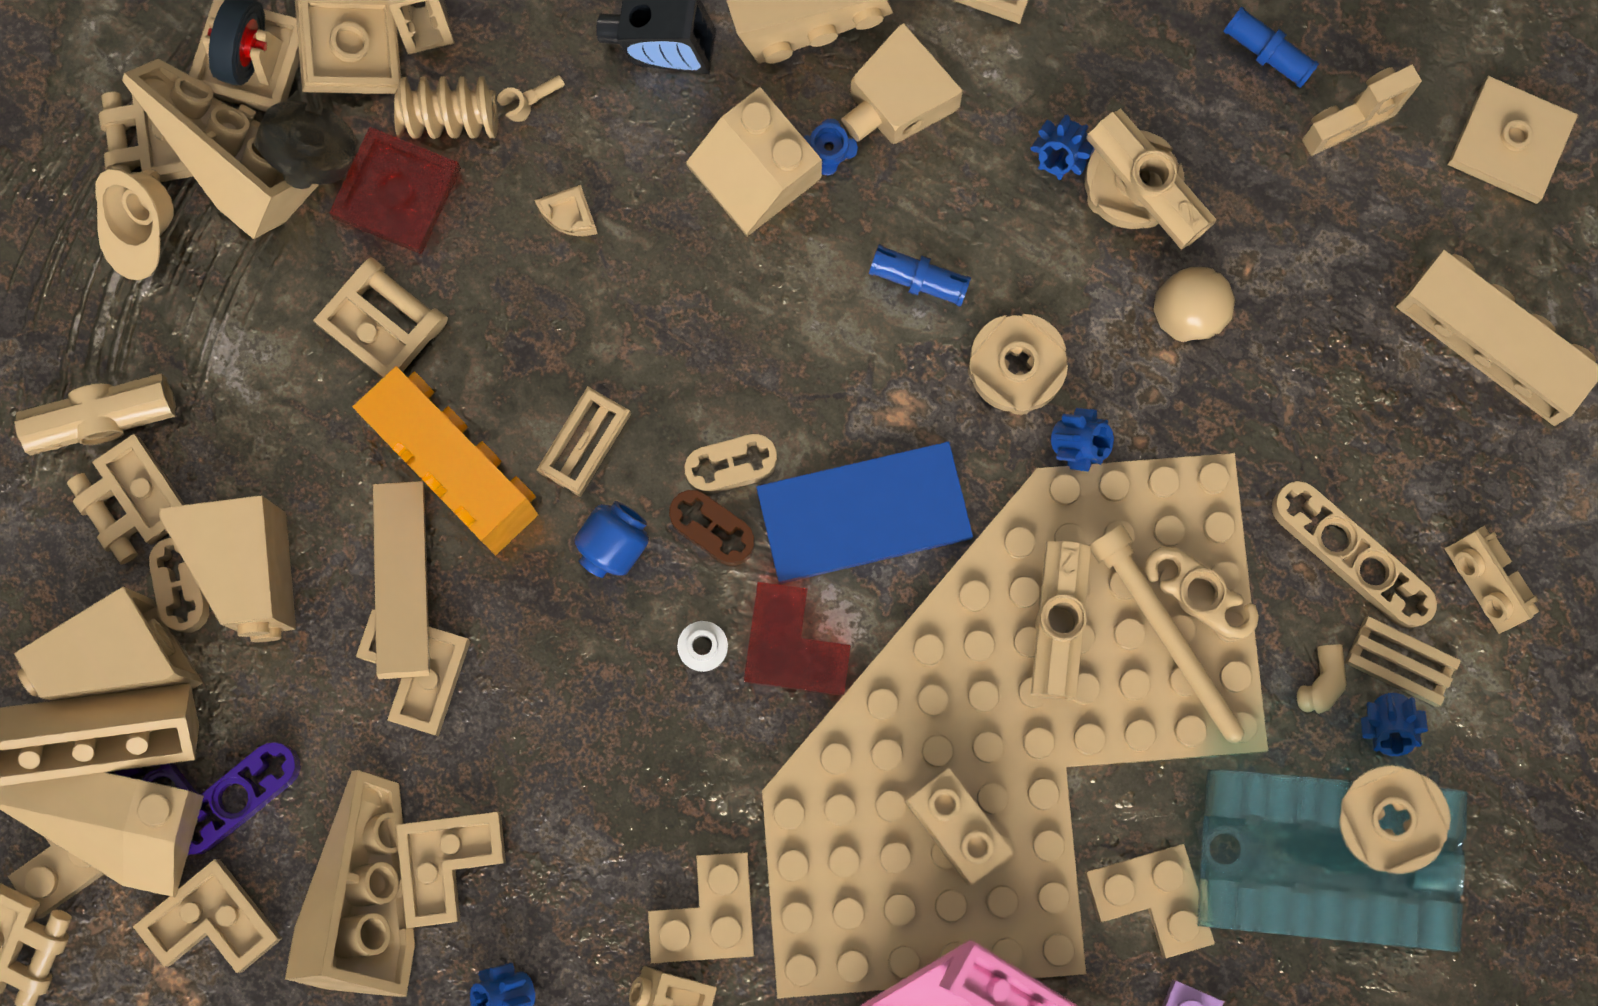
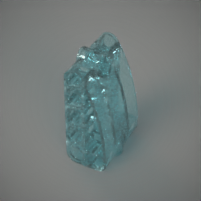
M1207 770L1197 926L1461 952L1463 904L1460 903V897L1463 894L1465 875V853L1462 847L1463 841L1466 840L1468 792L1439 788L1447 801L1451 818L1447 839L1442 846L1443 848L1438 856L1425 867L1413 872L1394 874L1376 871L1368 867L1350 852L1343 840L1339 827L1341 800L1354 781L1230 770ZM1392 804L1384 806L1385 817L1379 820L1381 828L1383 830L1392 829L1395 835H1401L1405 832L1403 823L1409 820L1407 811L1405 809L1396 811ZM1221 835H1229L1238 840L1241 846L1240 857L1232 864L1223 865L1216 862L1212 858L1210 851L1211 844L1215 838Z

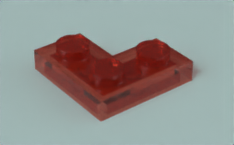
M764 582L757 583L744 683L844 696L851 645L801 638L808 588Z

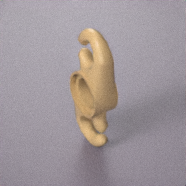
M1159 547L1150 553L1144 568L1147 580L1150 582H1156L1159 579L1157 567L1160 561L1171 559L1177 564V575L1172 579L1162 580L1160 588L1164 592L1173 594L1186 613L1195 616L1226 638L1243 639L1253 633L1257 627L1259 615L1256 605L1252 603L1244 606L1246 619L1242 625L1231 626L1226 621L1225 613L1227 609L1232 606L1241 605L1243 598L1240 594L1230 591L1218 573L1208 569L1178 548ZM1205 579L1213 585L1215 599L1210 606L1200 607L1189 599L1188 586L1192 580Z

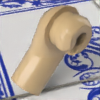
M1342 644L1317 647L1320 675L1311 686H1301L1297 691V703L1302 711L1307 713L1315 710L1318 714L1329 711L1345 691L1347 683Z

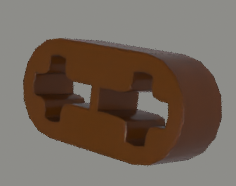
M697 490L681 492L673 499L669 509V516L673 527L683 537L718 562L727 566L741 565L751 557L754 551L755 540L751 528L744 521L706 494ZM696 502L702 504L700 509L701 515L711 524L707 529L696 521H691L687 526L682 524L684 516L680 508L684 504L688 507H693ZM717 528L730 536L736 531L741 532V543L745 547L744 550L739 552L733 549L728 555L723 553V541L713 533Z

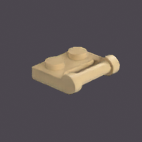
M371 257L356 270L313 321L383 378L395 366L403 372L426 344L443 330L447 324L448 317L437 308L430 310L385 274V267ZM373 288L417 323L415 328L407 334L361 297L366 290Z

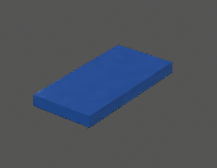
M949 441L756 486L779 584L967 541L973 538Z

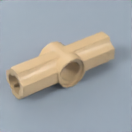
M1121 108L1106 116L1088 133L1086 139L1125 183L1126 193L1130 200L1138 206L1145 207L1181 250L1195 242L1214 225L1216 218L1179 177L1172 157L1165 152L1156 150ZM1144 171L1156 173L1161 178L1162 185L1159 187L1147 186L1142 182L1140 173Z
M160 373L116 386L101 383L74 389L68 394L67 399L16 412L14 424L17 437L23 446L24 452L31 456L75 443L96 445L116 440L124 435L123 430L175 417L176 404L166 376Z
M1069 541L1046 542L1040 608L1035 620L1037 637L1031 695L1053 699H1076L1082 634L1087 622L1085 604L1091 546ZM1053 608L1066 609L1073 617L1074 625L1072 631L1068 633L1055 631L1048 621L1049 611Z

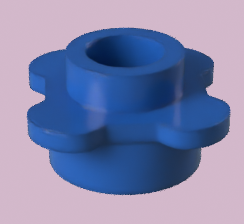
M835 119L824 120L821 125L813 130L811 136L806 135L803 137L822 159L823 175H833L841 162L846 158H854L858 152L857 142L854 139L848 138L846 131ZM827 143H831L834 146L831 151H827L824 148Z

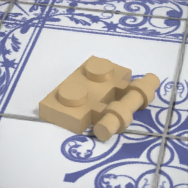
M107 92L101 95L103 111L99 113L101 130L106 132L108 152L104 154L106 170L110 168L121 169L131 173L136 167H141L142 171L153 169L160 174L161 182L193 177L133 95V105L122 106L121 94L118 92ZM131 126H136L138 146L128 147L126 130Z
M135 434L92 462L102 476V479L92 485L86 475L80 473L73 476L67 482V485L75 495L74 505L81 515L89 516L100 533L97 536L98 541L105 551L113 552L121 565L132 561L138 555L129 541L131 536L137 531L145 542L153 545L168 534L160 520L159 508L185 505L143 441ZM112 496L116 497L126 512V515L117 521L105 505Z
M0 883V994L4 992L6 985L9 984L19 989L14 1001L16 1006H35L39 996L46 994L53 977L50 969L56 955L62 954L67 945L69 934L66 931L72 917L67 912L53 910L46 925L35 922L33 920L41 902ZM23 944L36 949L30 965L17 961Z

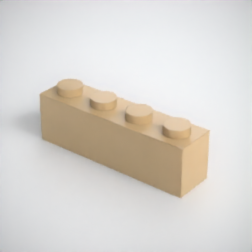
M1443 250L1427 266L1396 306L1397 309L1553 426L1571 417L1598 382V364L1596 363L1595 356L1589 350L1578 344L1567 342L1555 333V327L1550 321L1538 314L1527 312L1515 303L1514 296L1507 289L1497 284L1488 283L1476 274L1474 266L1460 255L1449 254Z
M190 683L0 708V786L195 760L199 721Z

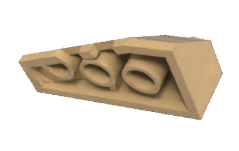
M160 59L125 72L123 75V83L217 209L252 239H256L285 223L332 170L333 164L298 134L285 127H282L278 133L254 120L256 111L243 104L237 110L213 97L214 93L210 86Z
M360 770L351 772L294 928L285 980L327 990L395 997L407 996L415 940L413 928L406 929L396 831V825L403 824L399 783Z
M102 772L0 786V810L122 886L176 897L204 796L188 790Z

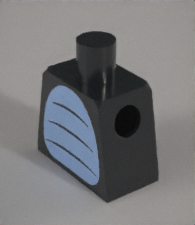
M623 0L621 14L601 13L599 15L596 29L599 43L620 44L632 64L641 67L710 75L716 28L701 0Z

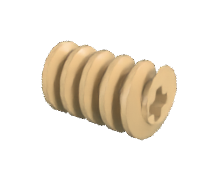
M465 76L459 77L456 90H450L446 77H440L436 90L430 89L426 77H420L417 91L411 90L407 77H401L394 98V123L397 138L402 137L405 127L412 139L420 138L425 127L431 138H440L444 125L450 138H459L463 126L470 138H478L483 125L489 138H496L499 115L496 90H489L484 76H479L475 90L469 89Z

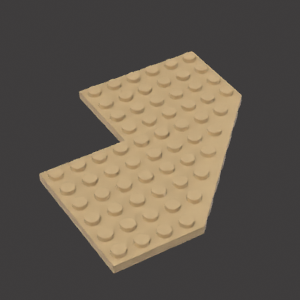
M1235 453L1101 463V465L1091 464L1089 472L1072 470L1069 466L1037 468L762 790L777 999L887 990L969 940L976 942L1032 978L1086 974L1066 768L1263 753L1268 751L1255 630L1243 639L1226 638L1195 616L1186 613L1173 594L1164 592L1160 588L1162 580L1172 579L1177 575L1178 566L1171 559H1164L1158 564L1159 579L1156 582H1150L1149 580L1147 582L1242 726L1244 737L1240 742L1230 743L1224 738L1115 568L1112 566L1108 569L1104 561L1099 563L1092 552L1090 553L1085 604L1087 622L1082 634L1076 699H1053L1031 695L1037 637L1035 620L1040 608L1046 542L1069 541L1088 546L1122 524L1133 540L1129 545L1134 553L1130 556L1146 580L1144 568L1150 553L1159 547L1178 548L1208 569L1218 573L1230 591L1242 596L1243 603L1228 608L1225 613V619L1229 625L1240 626L1246 619L1244 606L1252 603ZM1195 579L1188 586V596L1197 606H1210L1215 599V589L1209 581ZM1053 608L1049 611L1048 621L1055 631L1060 633L1072 631L1074 625L1073 617L1066 609ZM948 768H950L1014 852L973 885L966 884L905 803L906 800Z

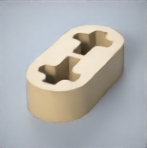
M749 434L694 450L687 457L684 466L685 476L692 489L706 495L716 494L761 482L769 478L777 465V453L773 442L767 437L759 434ZM751 446H757L759 453L767 452L769 457L762 460V468L759 470H753L751 463L734 466L733 461L746 458L748 456L747 448ZM703 459H709L712 466L725 463L729 465V468L716 471L714 473L715 481L711 483H705L703 476L694 477L693 472L700 469V461Z
M166 538L159 541L153 547L149 556V566L158 614L161 621L168 628L181 633H192L199 630L207 622L209 603L185 562L180 563L178 566L180 581L176 580L173 570L164 567V561H168L172 557V550L175 549L179 553L172 539ZM179 590L183 591L185 601L195 604V610L188 612V621L186 622L180 617L173 616V609H177L181 605Z

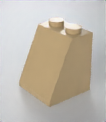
M264 496L159 508L160 520L221 625L237 631L240 637H250L251 642L282 639L281 631L296 630L285 511Z
M126 587L119 588L14 653L22 667L17 671V674L25 689L34 697L38 695L39 698L51 701L190 683L191 689H195L203 684L173 631L161 621L154 599Z

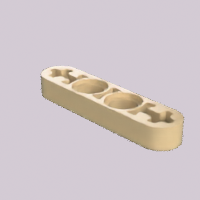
M1296 481L1287 484L1276 493L1272 500V512L1278 523L1390 621L1401 628L1412 629L1426 624L1433 618L1437 610V600L1430 587L1316 488L1306 482ZM1300 494L1306 500L1303 504V509L1311 517L1314 518L1322 511L1326 518L1314 525L1309 533L1304 527L1311 523L1312 520L1301 512L1294 516L1290 515L1287 512L1290 502L1285 498L1286 496L1294 499ZM1335 525L1344 530L1347 535V545L1343 551L1334 552L1324 546L1321 537L1322 531L1326 526ZM1373 558L1383 564L1386 574L1384 581L1380 585H1370L1363 580L1360 574V565L1363 560ZM1397 578H1399L1403 583L1397 586L1395 590L1406 598L1414 594L1420 598L1417 608L1422 612L1421 615L1415 612L1406 616L1402 611L1406 605L1403 599L1396 593L1389 595L1385 599L1381 593L1393 586Z

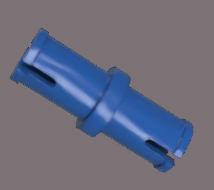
M1244 7L1238 10L1223 31L1258 57L1255 61L1262 66L1268 63L1296 83V86L1299 88L1304 85L1319 65V62L1314 61L1284 39L1287 35L1281 29H1278L1277 32L1273 31L1248 13Z
M880 244L868 273L869 275H876L909 287V293L918 296L920 291L954 303L959 307L962 305L971 280L970 276H964L930 264L931 258L921 256L919 260L885 248Z

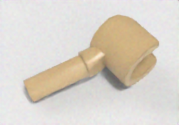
M558 75L523 93L516 88H506L499 93L497 102L501 106H505L513 100L520 99L518 107L508 112L506 116L512 121L521 122L529 116L532 104L562 88L565 84L561 76Z

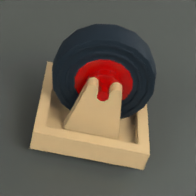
M213 0L189 75L210 86L214 93L213 97L218 100L238 105L243 104L246 107L282 116L300 62L296 18L264 10L262 4L257 0Z

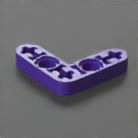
M266 743L258 747L200 794L204 797L197 823L203 822L212 814L204 808L209 803L213 813L225 821V825L220 827L219 822L211 821L202 828L200 834L203 837V841L201 843L191 841L188 855L204 854L212 850L292 785L298 778L301 769L300 758L296 751L290 746L280 743ZM270 754L279 758L285 756L286 761L281 766L285 774L281 778L270 774L261 780L258 784L266 788V791L261 795L257 785L245 777V773L250 770L252 776L258 777L268 769L269 763L266 758ZM174 763L162 764L160 768L147 774L141 767L115 771L119 776L133 779L145 775L142 781L151 783L167 777L175 783L176 788L198 794ZM233 784L242 785L248 793L247 805L238 813H229L222 804L224 791Z

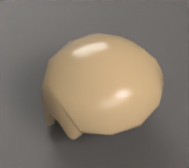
M1189 267L1169 277L1158 289L1155 296L1154 313L1160 328L1177 341L1186 342L1189 340L1209 339L1215 336V334H1220L1231 322L1235 298L1230 283L1221 273L1207 267Z

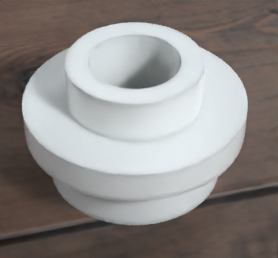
M694 622L682 631L678 639L677 646L681 660L687 667L695 671L706 672L717 668L724 661L728 652V641L725 633L712 622ZM699 637H707L712 641V649L705 655H699L693 650L694 641Z

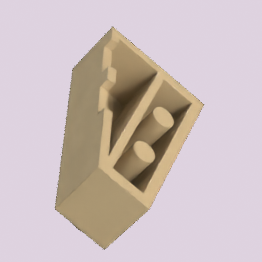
M726 0L737 35L759 64L763 62L768 64L782 62L792 56V51L808 45L813 47L827 45L836 40L838 34L853 28L859 30L872 28L883 21V17L893 14L889 0Z

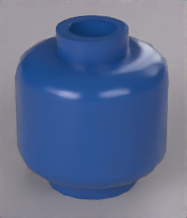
M615 501L612 506L605 504L596 506L574 539V544L582 554L579 563L590 573L600 578H604L606 573L617 576L626 575L649 542V536L644 529L647 522L637 512L618 501Z

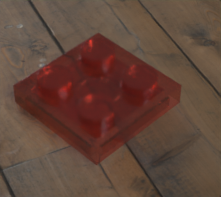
M369 127L329 214L337 221L422 255L461 167L454 160Z

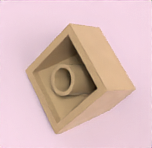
M761 87L725 113L686 161L688 168L746 237L822 179V159Z

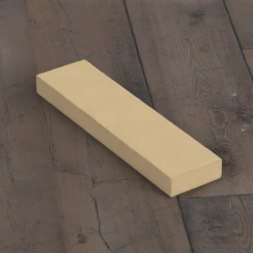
M423 481L373 484L376 674L378 679L430 676Z

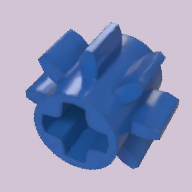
M1065 115L1056 126L1053 122L1046 120L1038 131L1041 137H1037L1031 146V151L1039 153L1040 165L1038 169H1045L1047 172L1055 174L1058 180H1061L1065 173L1070 170L1077 175L1082 174L1088 164L1086 159L1090 158L1095 150L1086 139L1088 125L1081 126L1079 123L1071 121L1069 115Z
M1076 408L1074 415L1063 414L1062 420L1055 424L1051 435V444L1054 452L1057 454V460L1068 461L1067 465L1072 470L1088 472L1091 464L1101 465L1103 460L1110 455L1114 444L1113 431L1108 425V420L1097 419V410Z
M1387 693L1379 696L1374 703L1368 702L1366 704L1368 716L1361 718L1362 736L1366 739L1372 738L1374 751H1380L1389 756H1402L1410 753L1415 746H1422L1421 733L1428 731L1426 711H1416L1415 698H1407L1399 693Z
M513 963L479 971L478 974L481 982L474 984L470 991L471 1006H534L535 989L530 977L525 972L515 973Z

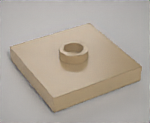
M295 0L302 92L395 94L401 79L397 26L387 0Z
M1488 76L1480 88L1447 165L1537 204L1543 199L1578 114Z

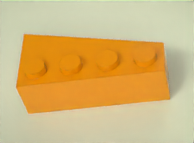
M395 366L352 407L496 556L539 515L531 505L536 496L517 476L510 481L497 468L502 461L483 441L475 446L463 434L469 427L449 406L441 412L430 401L429 398L435 392L415 371L407 377Z

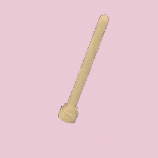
M1122 524L1088 545L1091 546V552L1099 563L1104 561L1108 569L1112 566L1115 568L1224 738L1230 743L1240 742L1244 737L1242 726L1130 556L1134 553L1129 545L1133 540Z

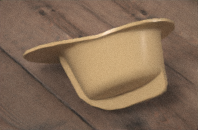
M110 168L100 173L95 182L97 231L100 248L107 262L117 273L127 279L140 281L151 276L158 266L160 235L167 229L173 219L174 205L168 191L161 184L158 171L147 169L142 172L127 173L121 169Z

